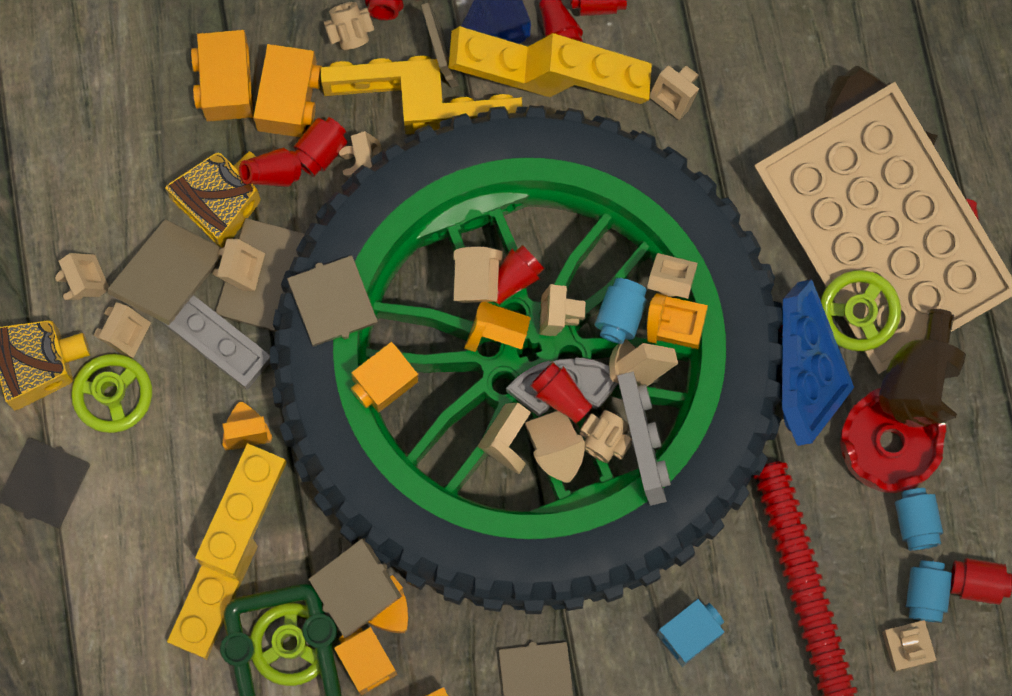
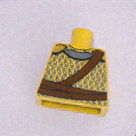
M250 151L234 166L221 153H215L165 187L170 200L221 248H225L227 239H233L245 222V218H249L261 200L257 188L253 184H244L239 175L241 161L256 157Z
M53 321L0 327V383L6 403L15 411L71 384L73 376L69 362L90 356L89 346L84 333L62 339L60 331Z

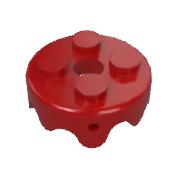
M878 388L862 398L845 418L840 434L841 453L849 471L867 487L880 492H903L920 486L939 467L943 459L946 423L931 424L925 427H909L897 421L895 417L883 412L879 401L881 388ZM886 432L897 434L902 441L901 450L895 453L886 451L880 442L881 435Z

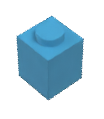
M697 599L661 627L656 635L681 667H683L724 634V630L721 628L724 620L710 603L704 606Z

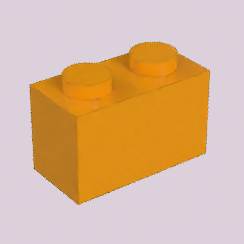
M245 30L197 34L198 48L191 49L193 71L200 74V85H194L193 87L196 109L202 108L206 121L253 118L249 44Z
M267 44L254 112L257 131L302 137L305 133L306 125H312L316 109V103L311 102L313 88H320L322 67L317 65L314 51Z

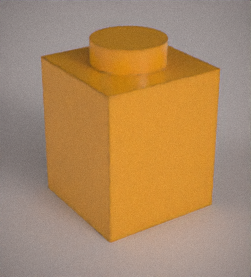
M390 342L351 372L352 380L355 383L351 387L352 392L365 408L372 404L378 413L418 383V373L393 342Z
M371 627L364 631L362 628H359L345 638L343 635L339 637L341 644L334 649L361 696L397 676L396 670Z

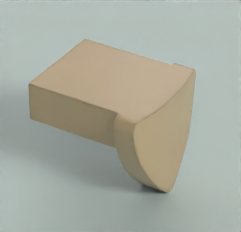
M465 247L454 250L455 278L453 301L462 303L497 302L499 265L502 263L503 251L487 247Z
M625 339L623 344L616 345L610 356V378L613 382L619 383L617 375L634 371L638 386L644 384L649 386L654 380L676 366L678 360L673 348L642 343L635 348Z
M519 403L505 404L477 447L505 467L520 474L526 463L509 446L531 412Z
M556 411L525 422L527 433L535 449L533 454L540 467L557 480L566 483L570 482L582 464L585 442L581 435L576 434L569 417Z

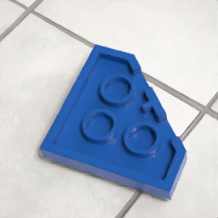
M812 279L797 282L783 298L782 409L785 425L792 432L797 446L813 443L854 389Z

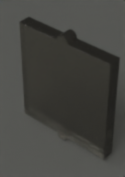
M29 437L0 494V504L23 513L24 518L27 520L35 518L60 529L91 464L65 453L61 446L53 448Z

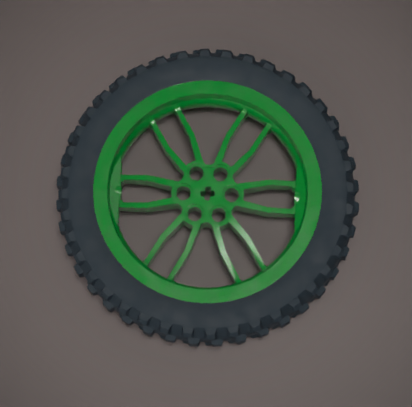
M529 105L528 107H517L516 113H508L505 106L492 107L488 112L478 113V118L470 119L464 113L441 121L440 129L435 131L430 125L416 130L414 135L404 139L405 145L402 147L396 143L388 146L371 158L372 167L370 169L361 165L352 173V176L341 186L343 194L335 192L317 212L318 224H310L296 249L299 257H294L290 269L285 271L281 283L284 293L280 295L278 309L275 310L273 327L277 331L275 332V346L270 347V365L275 370L276 384L272 388L275 407L282 408L285 422L280 425V430L286 446L293 447L298 461L294 466L302 482L311 481L318 491L314 498L317 506L325 516L334 514L339 519L340 533L352 545L365 538V542L371 546L380 562L387 564V569L391 566L398 569L400 576L406 579L407 584L419 590L427 584L434 587L437 593L444 595L445 601L460 605L463 599L467 598L471 599L475 606L484 607V610L500 612L503 605H512L514 610H524L525 614H542L543 606L551 605L554 610L566 609L571 611L582 609L584 600L591 599L593 602L604 599L608 603L620 599L624 594L623 588L628 587L633 590L641 585L646 587L660 580L661 569L667 570L674 564L681 567L694 557L695 551L693 546L699 547L707 538L712 540L724 528L721 518L724 519L730 509L739 510L750 493L746 487L752 475L759 476L768 460L762 452L766 440H774L776 438L781 423V418L775 415L776 405L782 401L780 368L783 364V338L779 335V329L783 324L782 303L773 301L771 290L774 286L775 276L770 264H762L758 259L761 247L755 235H753L752 231H743L739 225L741 214L738 212L737 207L729 197L720 199L716 195L717 184L708 175H704L700 171L693 173L688 169L687 158L669 146L663 150L656 147V138L644 131L640 133L632 130L630 133L623 131L619 121L608 117L604 118L596 115L593 120L585 119L583 111L578 109L557 110L555 114L546 113L544 106ZM526 207L553 208L580 214L598 222L571 253L554 285L567 286L568 290L578 268L603 235L611 228L638 247L611 281L585 301V318L583 320L579 319L577 326L565 325L556 336L539 335L541 302L532 301L528 298L527 289L524 288L507 298L500 305L497 302H488L492 305L511 311H518L523 315L531 317L522 349L481 337L478 347L484 342H493L499 346L500 350L495 356L484 357L478 353V350L476 352L467 350L428 355L402 353L416 372L477 371L482 376V379L441 413L415 448L407 454L403 452L391 435L381 413H378L372 404L365 408L351 390V387L355 385L351 372L380 351L370 348L374 325L350 333L348 339L339 337L313 347L287 281L289 277L314 269L317 263L326 265L352 255L377 319L382 318L432 327L467 341L474 323L472 321L430 308L382 303V299L395 275L417 249L447 237L451 242L453 250L465 248L461 239V233L473 231L490 222L491 226L495 225L507 256L511 249L516 251L518 248L504 218L505 215ZM657 253L698 263L688 299L675 296V298L708 305L699 348L695 349L663 341L652 343L648 342V339L634 337L631 340L626 339L635 348L642 343L675 349L677 360L688 362L685 392L680 393L647 387L651 404L671 406L679 409L672 428L661 444L662 447H659L655 452L657 462L665 460L671 482L670 486L663 487L667 502L650 506L644 491L639 468L613 478L608 463H604L591 455L590 457L600 477L598 483L570 493L569 490L565 491L562 481L545 472L557 501L532 511L494 508L458 495L459 490L488 456L487 453L478 447L475 448L450 483L444 487L417 467L450 426L483 401H486L488 405L495 409L483 437L505 404L519 403L525 407L510 394L502 395L495 392L492 386L497 380L505 378L513 382L528 369L546 361H556L565 353H573L579 358L590 360L610 357L618 343L604 338L582 339L576 331L600 311L607 288L613 286L616 278L629 280L643 261L650 259L654 264ZM529 348L531 353H536V360L530 362L527 357H522L523 349ZM618 384L609 396L623 400ZM550 407L541 416L556 412L557 410ZM529 410L531 412L530 414L532 420L539 418L535 413ZM585 417L576 424L569 418L577 435H580V429L586 421Z

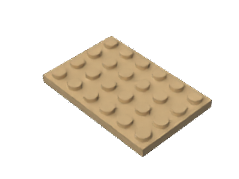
M893 82L754 165L825 287L841 274L854 270H866L881 275L896 290L901 304V317L895 333L883 345L869 351H864L877 374L887 370L891 360L904 344L915 340H924L929 310L944 309L952 312L955 315L952 332L1012 297L1011 274L896 82ZM863 282L849 284L836 294L834 302L846 304L852 296L864 294L870 284ZM882 292L874 300L878 307V314L873 323L878 332L886 324L889 314L888 303ZM863 303L855 304L853 307L854 316L859 319L866 317L868 313L867 306ZM843 316L856 339H866L862 328L850 324L846 317Z

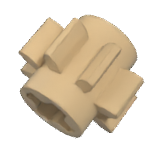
M347 2L335 6L329 11L331 20L324 21V25L331 44L339 42L341 49L350 50L360 47L369 41L367 32L373 31L374 26L367 8L359 10L357 2Z
M606 410L603 411L600 418L590 414L579 433L586 438L584 441L585 451L604 463H608L613 455L622 460L633 441L632 438L626 435L630 429L629 424L616 414Z

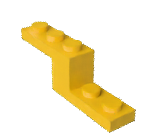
M460 26L452 30L448 68L546 97H552L574 85L638 104L649 101L652 63L554 33L528 47Z
M414 56L409 58L408 61L392 62L389 59L380 58L371 60L369 64L359 65L339 61L330 64L329 67H321V82L324 96L402 90L405 134H415L416 130L430 125L435 131L440 129L441 121L464 113L470 119L478 118V113L488 112L492 107L505 106L508 113H516L517 107H522V97L513 98L512 95L508 94L494 95L490 97V100L474 101L469 97H459L452 99L450 103H442L439 64L437 59H431L428 56Z
M247 443L195 557L201 564V568L167 640V643L207 660L224 623L226 605L235 598L257 550L258 545L253 537L286 466V459Z

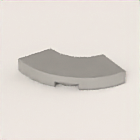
M585 358L551 361L559 368L562 366L566 368L585 398L593 405L592 408L596 410L601 407L619 384L611 380L609 366L601 362ZM549 361L528 369L506 388L508 394L538 417L551 406L535 397L537 392L530 387V384L551 363Z

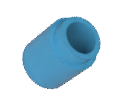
M616 278L613 286L607 288L595 322V326L601 330L600 336L618 344H623L625 339H634L647 304V299L645 298L647 289L644 286L628 279Z
M916 488L901 492L902 499L895 501L902 541L907 542L908 550H923L941 545L940 535L943 534L936 495L927 494L926 488Z
M921 560L919 567H911L906 607L910 608V619L942 623L943 613H948L952 573L944 571V563Z

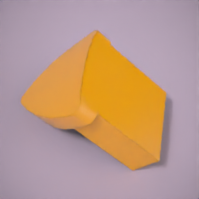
M656 293L651 300L648 312V342L657 343V340L698 349L708 305Z
M481 302L464 349L476 352L481 337L522 349L531 317L492 305L488 302Z
M239 402L235 406L227 423L223 424V448L225 450L245 448L247 443L256 446L272 441V435L264 421V416L261 417L244 402Z
M392 575L390 578L402 597L367 623L384 631L405 633L408 627L407 602L403 593V587Z

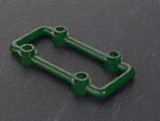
M296 584L235 598L226 605L224 624L227 636L221 642L220 653L225 662L233 665L239 696H256L249 663L256 652L255 643L248 634L243 633L240 614L302 600L306 601L309 616L303 625V637L309 645L315 647L325 696H342L332 649V643L337 636V625L331 617L325 615L323 602L312 585Z

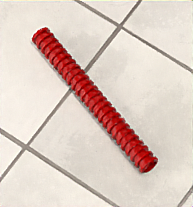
M779 461L766 464L759 476L753 475V478L758 479L759 483L756 485L757 491H762L763 494L760 497V502L766 504V508L763 510L764 515L770 517L767 525L774 530L771 538L772 540H777L778 543L774 548L776 552L781 553V557L778 559L779 564L785 566L782 574L783 577H788L789 580L786 583L787 589H792L793 594L790 596V600L795 602L797 606L793 609L794 614H799L800 616L797 624L799 627H803L804 632L801 634L802 639H807L808 642L805 650L806 652H811L812 655L809 663L810 665H815L816 668L812 673L814 677L819 678L820 683L816 685L817 689L822 690L824 696H855L854 694L858 693L857 687H852L850 681H853L854 678L852 674L848 675L847 668L850 665L849 662H844L843 659L846 652L845 649H840L839 646L842 639L841 636H836L835 633L838 630L837 624H832L831 618L834 617L833 611H828L827 606L831 603L828 598H824L823 593L827 590L825 586L820 585L823 577L822 574H817L816 572L819 564L818 561H813L812 558L815 555L814 549H809L808 544L811 543L810 536H805V531L808 528L806 524L801 523L804 515L803 512H798L797 510L800 502L793 497L796 489L795 487H790L789 484L793 479L791 475L786 474V470L789 468L788 463Z

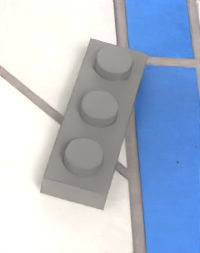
M194 295L170 325L158 320L246 390L250 388L270 364V355Z
M634 371L617 375L645 494L650 506L667 502L663 487L670 486L671 482L665 460L657 462L654 448L662 447L656 422H647L645 410L652 409L647 385L638 386Z

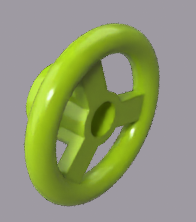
M854 270L841 274L826 287L820 300L836 343L840 347L851 351H869L883 345L895 333L900 322L901 304L896 290L888 280L871 271ZM857 282L870 284L864 294L852 296L846 304L832 303L836 294L843 287ZM882 292L888 303L889 314L886 324L878 332L873 323L878 314V307L874 300ZM857 303H863L868 308L866 317L862 319L856 318L853 314V307ZM832 316H845L850 324L862 328L866 339H854L841 333L835 326Z
M120 354L102 355L85 364L76 375L71 393L72 404L77 416L90 428L105 433L121 432L136 425L147 413L152 400L151 380L143 366L134 359ZM107 366H120L126 369L120 376L114 372L107 371L98 374L92 382L88 381L93 373ZM137 379L140 386V398L135 409L125 417L121 401L125 396L126 388ZM108 387H117L115 395L112 397L104 396L105 390ZM84 394L92 395L100 404L108 406L112 421L102 420L94 416L86 407Z
M288 603L269 609L257 620L250 637L255 643L256 651L252 659L254 666L262 676L278 685H301L311 681L320 674L316 651L306 645L303 632L298 628V616L306 620L309 618L307 606L303 604ZM285 616L284 625L279 627L272 636V648L262 652V639L266 629L273 621ZM293 636L297 638V646L293 650H285L283 648L284 640L287 637ZM301 657L311 663L307 669L291 674L279 672L270 666V664L280 658L295 659Z

